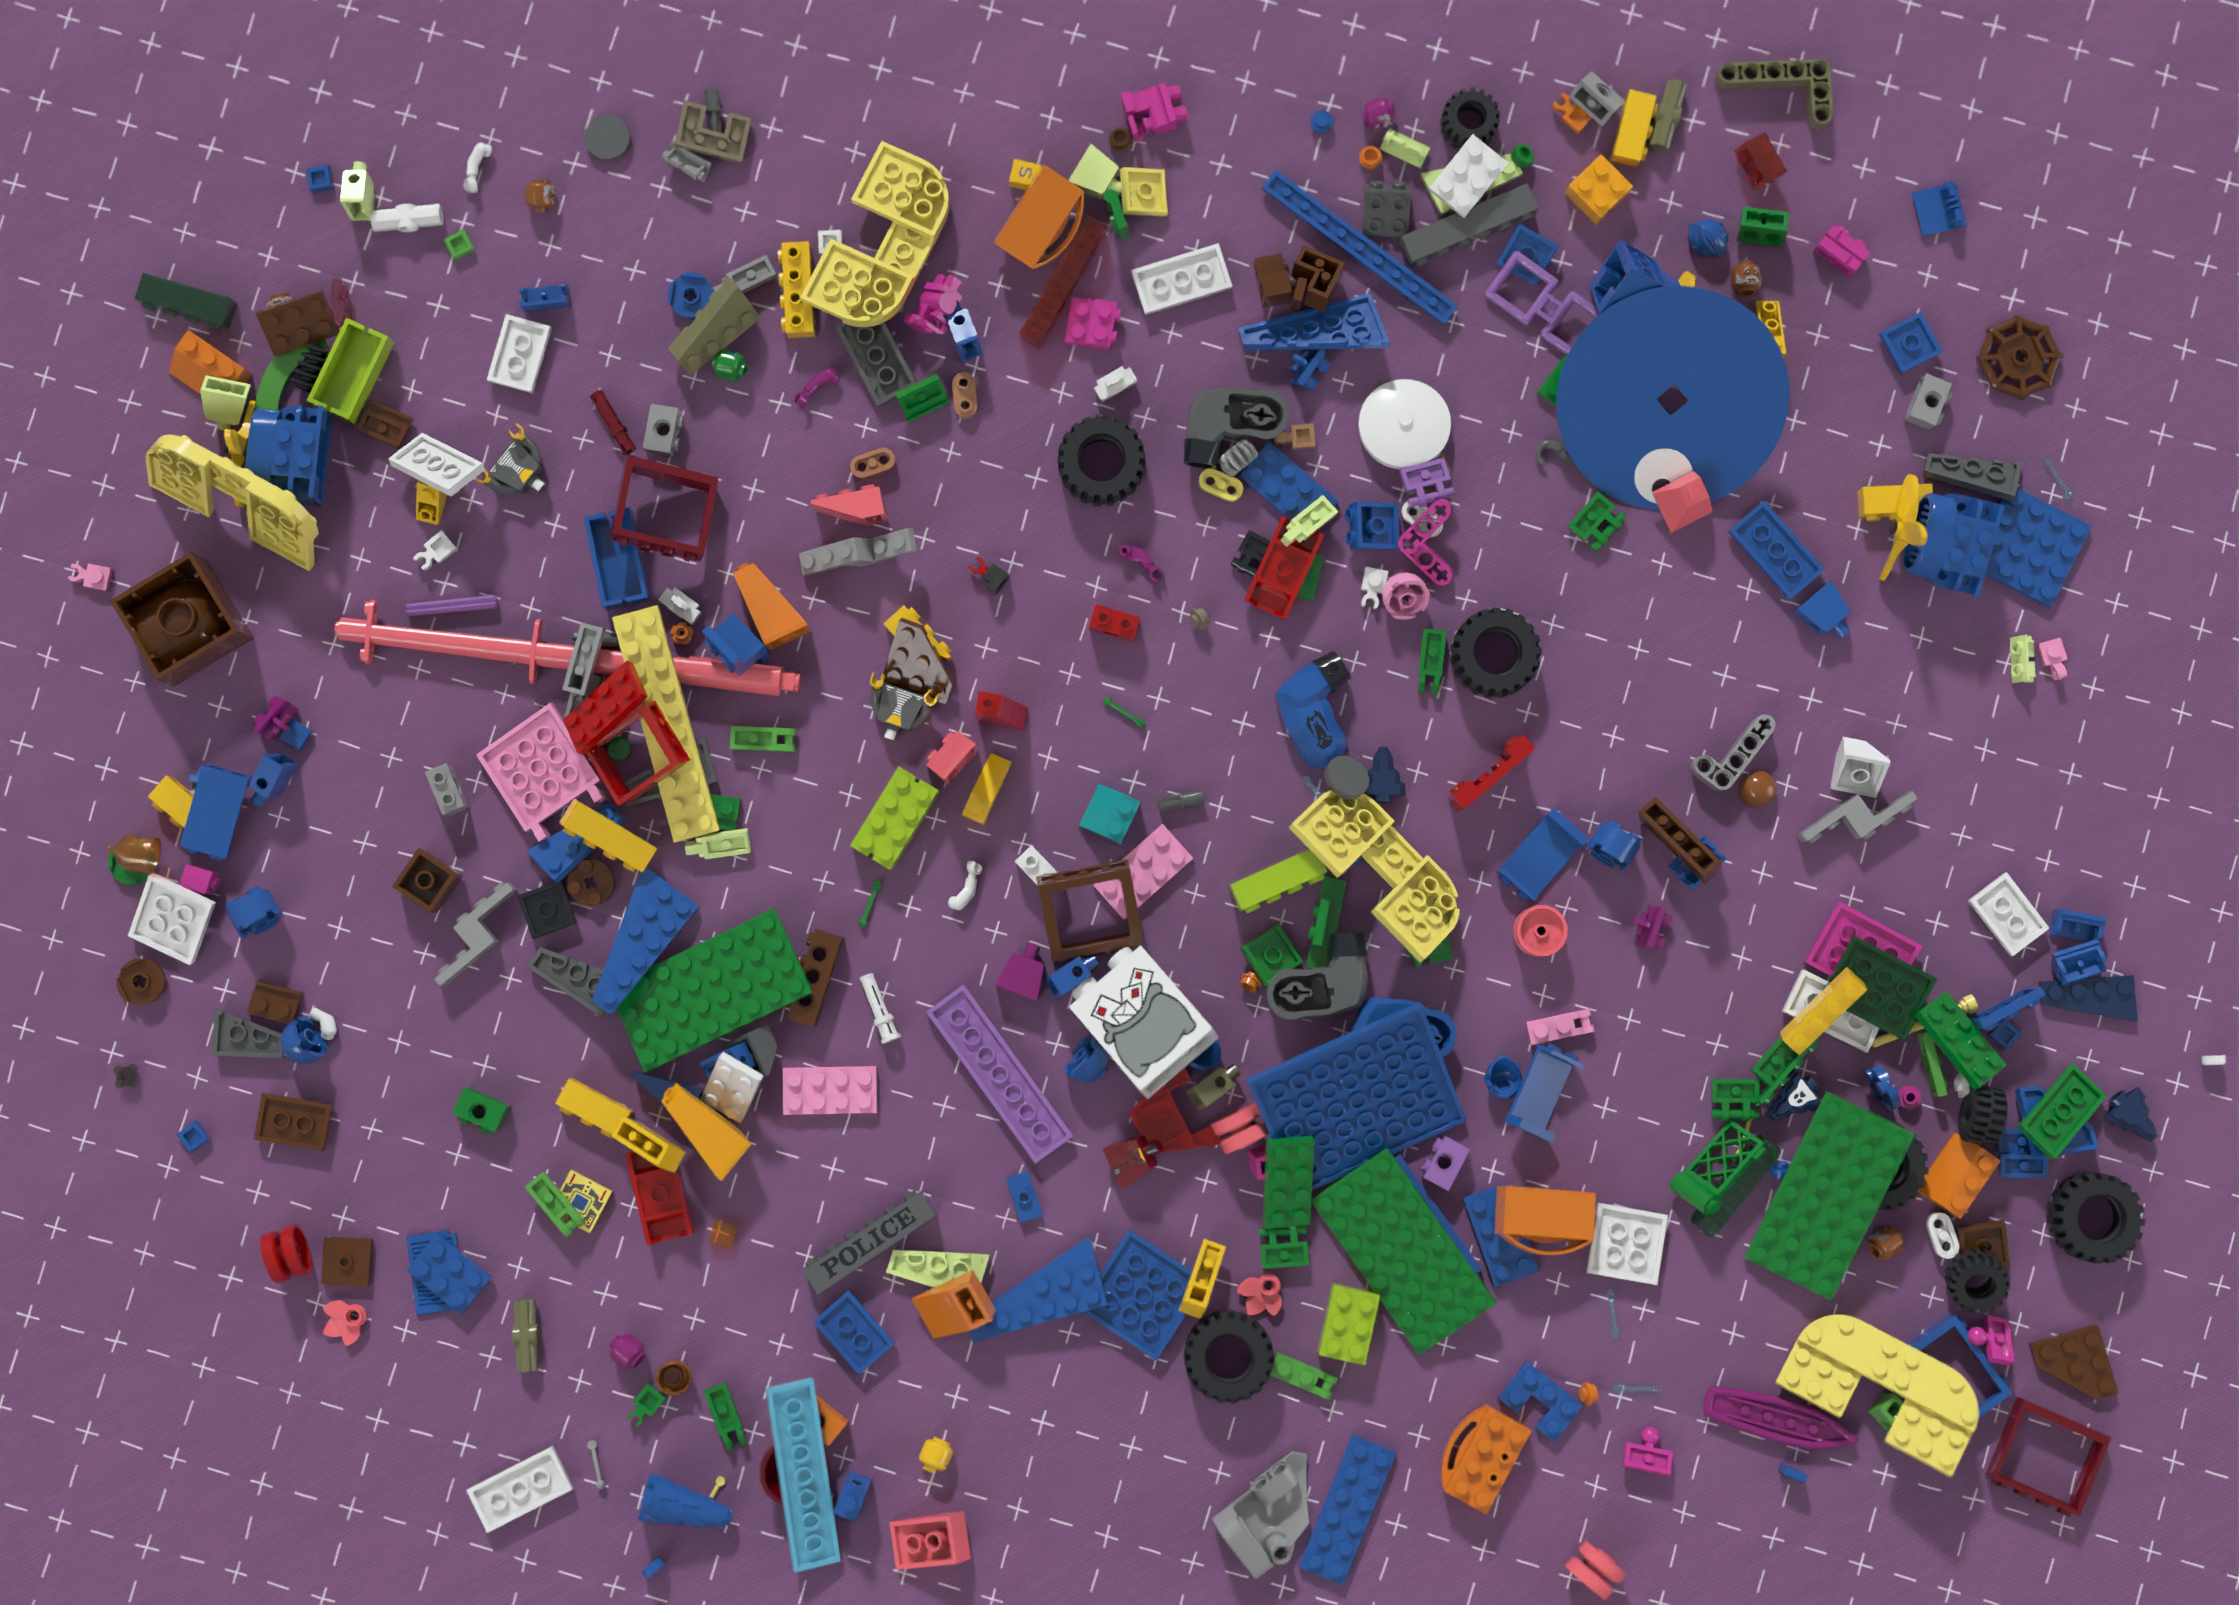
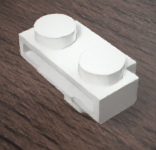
M1123 366L1097 380L1098 385L1094 387V391L1102 403L1137 383V379L1130 367L1124 370Z
M667 587L658 599L669 610L691 625L702 614L698 610L700 605L677 588L670 590Z

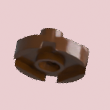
M583 860L568 875L567 890L572 898L582 905L594 906L602 904L614 892V876L611 869L603 862ZM594 876L596 878L594 882L597 883V886L588 889L585 881L587 878L591 879Z
M137 958L125 963L120 969L121 972L116 982L117 990L121 997L137 1005L153 1003L166 990V977L163 969L159 964L150 959ZM141 975L142 978H146L145 987L136 985V982L139 981L138 976Z

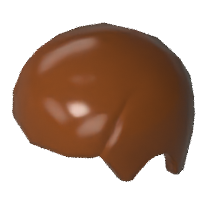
M1761 770L1753 771L1740 782L1739 796L1750 807H1763L1775 797L1777 784L1767 772Z
M677 1359L664 1362L656 1373L658 1388L664 1394L673 1396L686 1392L692 1383L690 1367L684 1361Z

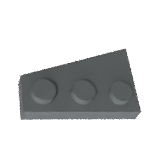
M215 1009L212 1055L285 1058L281 1046L282 1033L220 1009Z

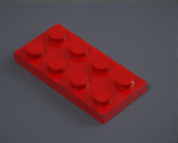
M626 661L563 719L577 753L584 756L648 697L633 663Z

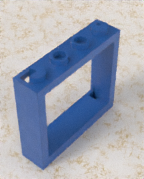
M1948 1314L1907 1345L1921 1351L1953 1327L1998 1389L1978 1404V1418H1980L2012 1394L2008 1388L2010 1383L2002 1374L1999 1375L1994 1369L1996 1367L1995 1363L1988 1362V1356L1984 1355L1980 1350L1982 1345L1974 1346L1969 1342L1966 1330L1968 1325L1960 1316Z

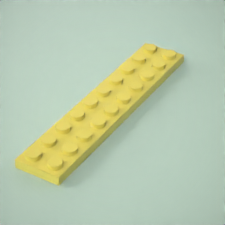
M659 605L612 617L624 663L629 661L634 664L648 695L641 704L656 701L691 760L658 783L673 841L675 843L719 831L720 827ZM642 718L640 721L656 774L669 765L670 762L644 718Z

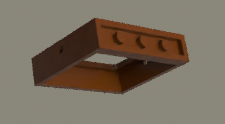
M1128 859L1036 877L1052 962H1065L1070 960V958L1079 956L1086 958L1100 952L1112 953L1116 949L1125 947L1133 949L1144 944ZM1119 880L1121 882L1130 933L1061 946L1051 894L1054 891Z

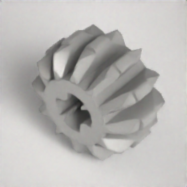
M1242 439L1219 458L1218 463L1221 469L1229 476H1235L1257 458L1258 453L1252 443L1247 439Z

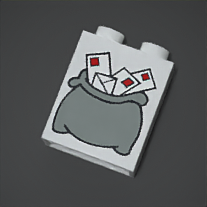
M1140 945L1135 951L1125 947L1117 952L1108 962L1111 971L1100 981L1097 982L1091 977L1082 982L1072 993L1076 1001L1069 1007L1137 1088L1149 1099L1219 1037Z

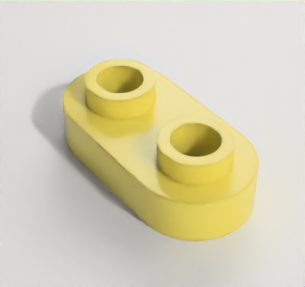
M1206 469L1200 474L1199 486L1203 491L1229 502L1237 501L1242 496L1243 485L1237 478L1215 469ZM1208 478L1214 479L1215 483L1213 485H1208L1206 483V480ZM1229 487H1234L1236 492L1234 494H1229L1227 492V489Z

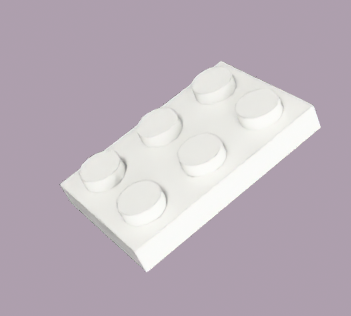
M1472 134L1428 190L1465 218L1508 165V162Z
M506 314L487 380L533 394L552 328L548 325Z
M2007 872L2000 875L1968 900L2010 956H2014L2049 929L2048 925Z
M722 1052L700 1100L725 1114L730 1119L741 1123L764 1075Z

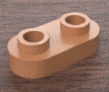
M961 372L955 375L952 381L954 409L960 418L970 419L977 413L978 409L976 384L971 374ZM966 380L968 382L967 386H960V381ZM967 402L970 404V407L963 409L961 407L962 404Z
M879 448L854 457L850 463V470L856 478L867 479L890 471L895 465V456L890 449ZM883 457L888 458L887 464H881L880 459ZM860 465H866L865 471L860 472L858 470Z

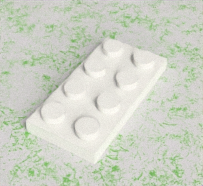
M1219 243L1131 270L1145 315L1232 289V283Z
M421 433L388 458L392 467L449 496L457 493L485 470L482 462L424 433Z
M1802 969L1782 1012L1795 1018L1824 990L1828 981ZM1845 1011L1824 1032L1868 1053L1879 1028Z
M551 1446L466 1491L488 1533L572 1490L573 1486L554 1446Z

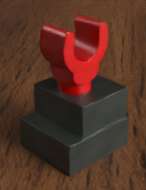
M976 557L981 566L978 569L969 566L970 571L974 574L982 575L984 581L988 583V590L996 596L1009 580L1008 573L994 563L988 569L982 558Z

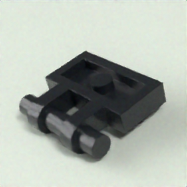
M1248 530L1238 549V552L1245 555L1243 561L1234 557L1230 565L1237 568L1238 572L1242 574L1247 573L1255 577L1258 569L1249 565L1251 559L1261 563L1270 540Z

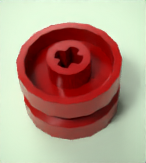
M297 1224L282 1228L281 1233L272 1231L261 1236L260 1248L263 1262L269 1276L276 1284L290 1280L292 1274L299 1277L311 1273V1251L302 1229Z

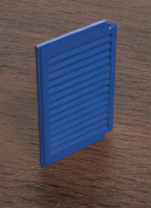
M449 1230L406 1236L410 1265L436 1233H440L458 1248L456 1233L449 1234ZM411 1275L416 1316L454 1310Z

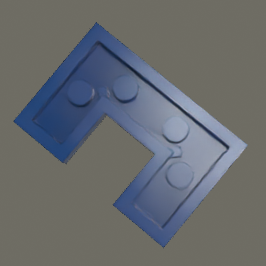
M1525 1361L1498 1398L1516 1413L1520 1411L1531 1395L1541 1401L1549 1409L1535 1427L1553 1442H1556L1582 1408L1583 1404L1528 1361Z

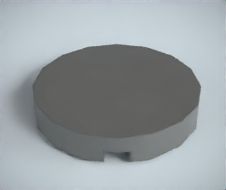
M602 115L596 117L588 124L584 140L588 151L601 161H614L620 159L630 147L631 135L627 125L621 119L613 115Z
M1337 756L1325 768L1324 777L1326 784L1329 788L1332 787L1335 790L1334 793L1341 798L1357 799L1369 787L1368 772L1355 758Z

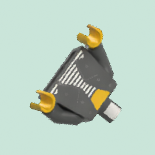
M515 423L520 429L519 432L513 434L508 430L509 434L515 439L488 472L484 470L482 472L483 477L481 479L475 478L474 481L484 483L485 486L499 494L515 495L518 492L525 494L529 488L540 494L546 488L547 483L539 477L544 469L540 466L542 457L538 445L527 434H524V429L520 424Z
M873 672L870 677V684L872 685L870 701L873 714L878 717L880 723L887 725L883 738L896 742L900 729L910 732L912 729H918L929 720L935 706L934 704L940 699L939 693L933 699L930 697L931 689L922 696L885 683L883 685L885 675L882 673L881 680H876Z

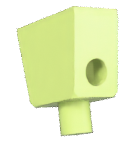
M1090 144L1068 181L1082 189L1084 194L1100 200L1104 199V193L1108 189L1115 190L1119 197L1122 195L1121 181L1116 179L1119 174V167Z
M359 161L353 162L352 170H345L342 178L340 202L351 221L370 220L371 211H374V183L366 171L367 165Z
M206 375L200 390L205 418L217 421L216 426L220 430L230 429L231 424L238 425L251 384Z

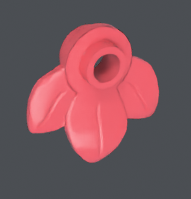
M1264 1274L1260 1278L1249 1277L1241 1282L1237 1288L1239 1294L1248 1296L1246 1300L1248 1315L1259 1314L1266 1309L1271 1315L1275 1316L1282 1305V1299L1278 1293L1281 1286L1280 1281L1273 1274ZM1267 1281L1273 1283V1287L1270 1290L1264 1288V1284Z
M342 1300L332 1301L323 1307L325 1313L331 1317L325 1326L323 1334L330 1337L342 1336L346 1346L354 1343L360 1336V1326L364 1324L367 1318L364 1307L359 1304L348 1305ZM353 1311H356L359 1314L357 1320H354L352 1318Z

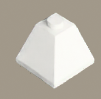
M1843 737L1836 753L1830 788L1876 798L1889 768L1890 760L1866 741Z

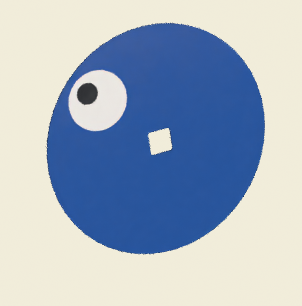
M1690 286L1653 288L1626 297L1599 314L1577 338L1568 353L1559 377L1556 399L1557 420L1562 440L1575 465L1593 485L1609 496L1632 506L1660 511L1652 492L1694 471L1700 476L1710 501L1714 502L1745 484L1757 473L1775 449L1782 434L1789 408V378L1783 355L1775 338L1765 324L1744 305L1728 296L1704 288ZM1675 385L1688 399V402L1670 415L1657 401V398L1671 386Z

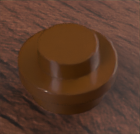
M1116 128L1110 133L1109 144L1113 149L1124 151L1131 145L1132 138L1128 130Z

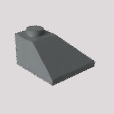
M768 1025L748 1032L721 1046L724 1051L745 1042L755 1064L751 1068L764 1075L763 1077L770 1075L777 1044Z

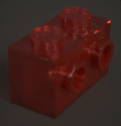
M1766 132L1746 141L1734 150L1737 161L1742 165L1747 174L1748 181L1753 185L1755 191L1776 181L1787 173Z

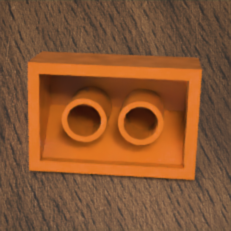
M187 330L175 347L169 368L170 374L199 394H201L200 390L206 375L246 383L252 376L245 368L189 330Z
M1954 1132L1930 1166L1928 1175H1924L1923 1180L1926 1181L1924 1188L1920 1187L1918 1192L1952 1217L1961 1219L2000 1163V1160L1977 1144L1963 1141L1960 1135Z

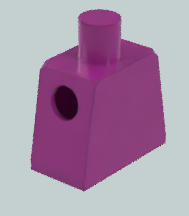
M1027 943L1023 956L1013 953L996 981L995 986L1037 1001L1045 965L1036 961L1040 947Z

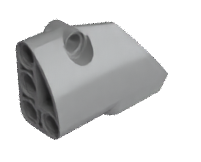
M1295 1451L1289 1453L1252 1482L1249 1491L1212 1518L1223 1538L1255 1579H1258L1271 1569L1275 1563H1287L1292 1556L1291 1546L1309 1525L1306 1484L1307 1454Z

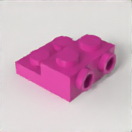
M1072 297L1065 344L1110 351V346L1115 345L1117 331H1113L1114 323H1119L1121 309H1117V302L1100 299L1093 301Z

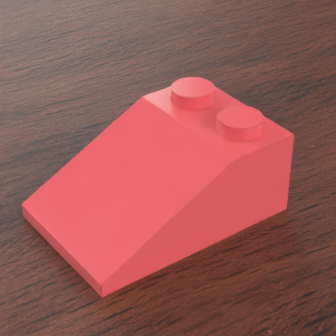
M957 730L954 734L948 733L942 740L944 745L939 751L935 749L926 759L928 761L926 766L947 785L952 782L979 751L974 742Z
M964 1511L889 1522L896 1570L958 1564L971 1559Z

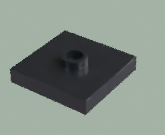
M563 880L517 895L532 939H537L578 924Z

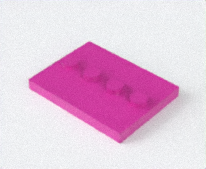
M1838 901L1804 962L1831 976L1852 935L1910 965L1913 964L1922 945Z

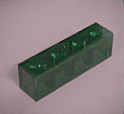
M142 273L134 298L141 303V307L144 309L155 311L157 308L163 310V314L177 318V315L185 317L186 321L199 324V321L207 323L208 327L215 330H221V327L230 328L237 303L229 297L146 273Z

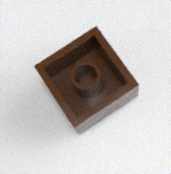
M418 848L392 887L430 913L437 914L463 875L427 850Z

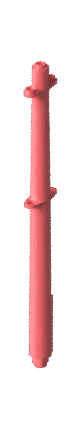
M377 600L365 603L364 614L367 615V620L342 617L340 621L336 622L334 630L339 640L365 643L364 648L362 647L360 651V661H363L365 664L370 665L372 663L376 644L530 665V684H536L539 666L568 670L574 645L542 642L543 622L540 619L535 621L532 641L377 624ZM600 648L593 673L612 675L624 664L622 652ZM689 656V658L673 657L680 684L780 697L782 690L799 692L801 673L784 671V666L754 663L739 676L735 671L731 674L722 664L723 662L717 658Z

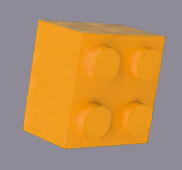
M1601 154L1568 185L1565 194L1597 225L1630 193L1633 186Z

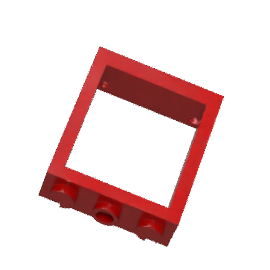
M656 701L644 702L586 753L589 757L588 760L596 768L599 779L606 785L610 792V797L615 800L618 806L631 803L691 761ZM644 718L670 764L632 791H629L603 746Z

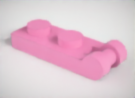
M1590 1009L1525 1022L1530 1045L1595 1032L1594 1026L1590 1023ZM1580 1018L1582 1027L1575 1028L1573 1019Z

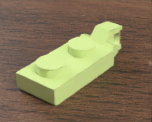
M1322 495L1290 521L1286 527L1288 532L1283 535L1284 537L1280 541L1286 547L1296 539L1299 543L1303 540L1305 541L1335 517L1338 511Z
M748 828L697 836L696 840L685 842L686 855L699 854V857L711 859L751 853Z

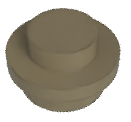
M1201 607L1198 609L1193 608L1190 611L1189 620L1193 627H1198L1200 630L1205 629L1206 625L1210 623L1206 611Z

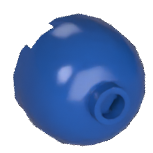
M298 1017L284 1028L281 1035V1046L284 1055L298 1064L316 1062L325 1056L324 1053L329 1048L328 1040L321 1037V1031L318 1033L317 1029L312 1025L314 1021L310 1018Z
M1094 1036L1091 1039L1085 1037L1071 1052L1075 1054L1071 1063L1066 1062L1064 1067L1065 1074L1073 1080L1081 1083H1091L1098 1078L1102 1079L1107 1074L1109 1054Z

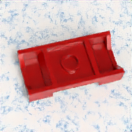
M1282 516L1244 599V602L1283 620H1286L1324 537V534L1315 532L1305 541L1303 540L1299 543L1296 539L1286 547L1280 540L1288 532L1286 527L1291 520L1285 516Z
M1524 734L1519 738L1515 735L1502 745L1505 750L1500 755L1503 758L1491 767L1493 771L1491 774L1488 775L1485 772L1474 782L1469 780L1465 783L1462 780L1449 790L1452 795L1448 797V800L1459 812L1467 808L1536 749Z
M635 1151L625 1153L646 1245L695 1233L678 1167L674 1173L656 1166Z

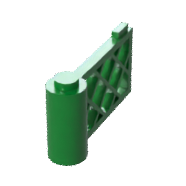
M1730 1119L1687 1169L1678 1172L1672 1178L1670 1190L1703 1214H1714L1720 1207V1198L1754 1160L1758 1161L1764 1155L1766 1144ZM1732 1128L1738 1132V1139L1726 1141V1135ZM1753 1142L1756 1144L1752 1151L1743 1152L1744 1143ZM1739 1144V1153L1727 1155V1146ZM1723 1147V1156L1711 1158V1152L1715 1148ZM1740 1159V1164L1736 1169L1728 1170V1161ZM1723 1162L1724 1171L1712 1172L1713 1163ZM1701 1165H1707L1708 1173L1698 1175L1694 1171ZM1724 1176V1183L1718 1189L1714 1187L1712 1178Z

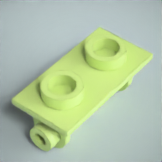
M1389 128L1380 150L1421 168L1430 147Z
M2027 635L2011 637L2012 683H2032L2034 678H2036L2035 662L2029 661V657H2034V640H2032V636Z

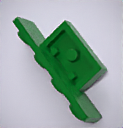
M1324 877L1325 879L1322 881L1319 902L1314 903L1312 916L1316 917L1314 926L1310 925L1308 939L1311 940L1307 968L1313 969L1329 966L1331 958L1328 957L1330 936L1337 933L1346 886L1345 880Z
M1821 1035L1800 1055L1787 1045L1781 1036L1777 1038L1750 1070L1767 1086L1753 1102L1756 1106L1763 1103L1767 1105L1774 1098L1775 1094L1773 1091L1778 1086L1780 1088L1783 1087L1790 1079L1788 1074L1791 1070L1796 1071L1804 1063L1803 1056L1807 1052L1811 1054L1818 1047L1819 1043L1817 1040Z

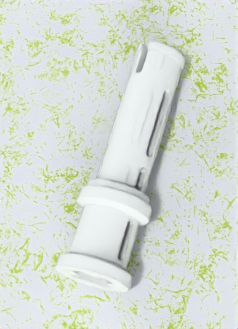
M870 973L860 977L859 979L875 1016L874 1026L878 1027L882 1037L881 1044L900 1038L901 1034L896 1031L893 1023L894 1017L887 1011L874 974Z

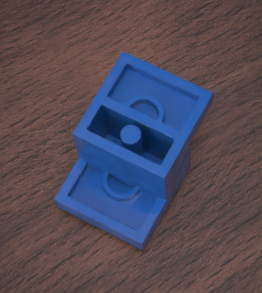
M734 613L715 630L708 625L702 631L705 636L703 641L707 645L708 650L715 657L720 655L719 658L723 662L722 664L731 674L735 671L741 676L758 660L764 664L770 659L764 644Z

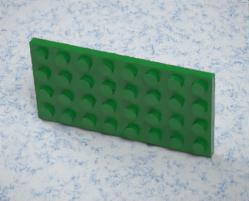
M772 908L652 966L620 1004L617 1011L644 1073H648L814 992L777 909Z
M1826 1091L1744 1258L1832 1301L1915 1133Z
M1388 1147L1311 1198L1312 1204L1374 1292L1380 1295L1381 1302L1419 1355L1496 1305L1497 1302Z

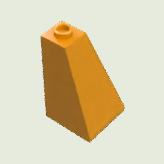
M676 1083L665 1092L661 1102L716 1177L722 1181L750 1147L751 1143L737 1126Z

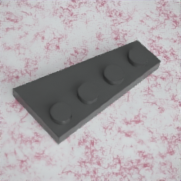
M1928 453L1922 476L2013 502L2022 461H2014L2012 464L2003 463V460L1993 459L1992 462L1980 461V458L1970 457L1967 460L1959 459L1958 456Z
M704 737L696 744L707 784L710 785L718 783L707 739ZM652 767L624 782L628 790L632 791L655 774L654 768ZM658 784L627 804V807L662 798Z
M540 947L527 967L604 1018L606 1012L592 1002L604 969Z

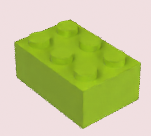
M1332 1283L1317 1353L1321 1356L1365 1365L1380 1295L1375 1292Z

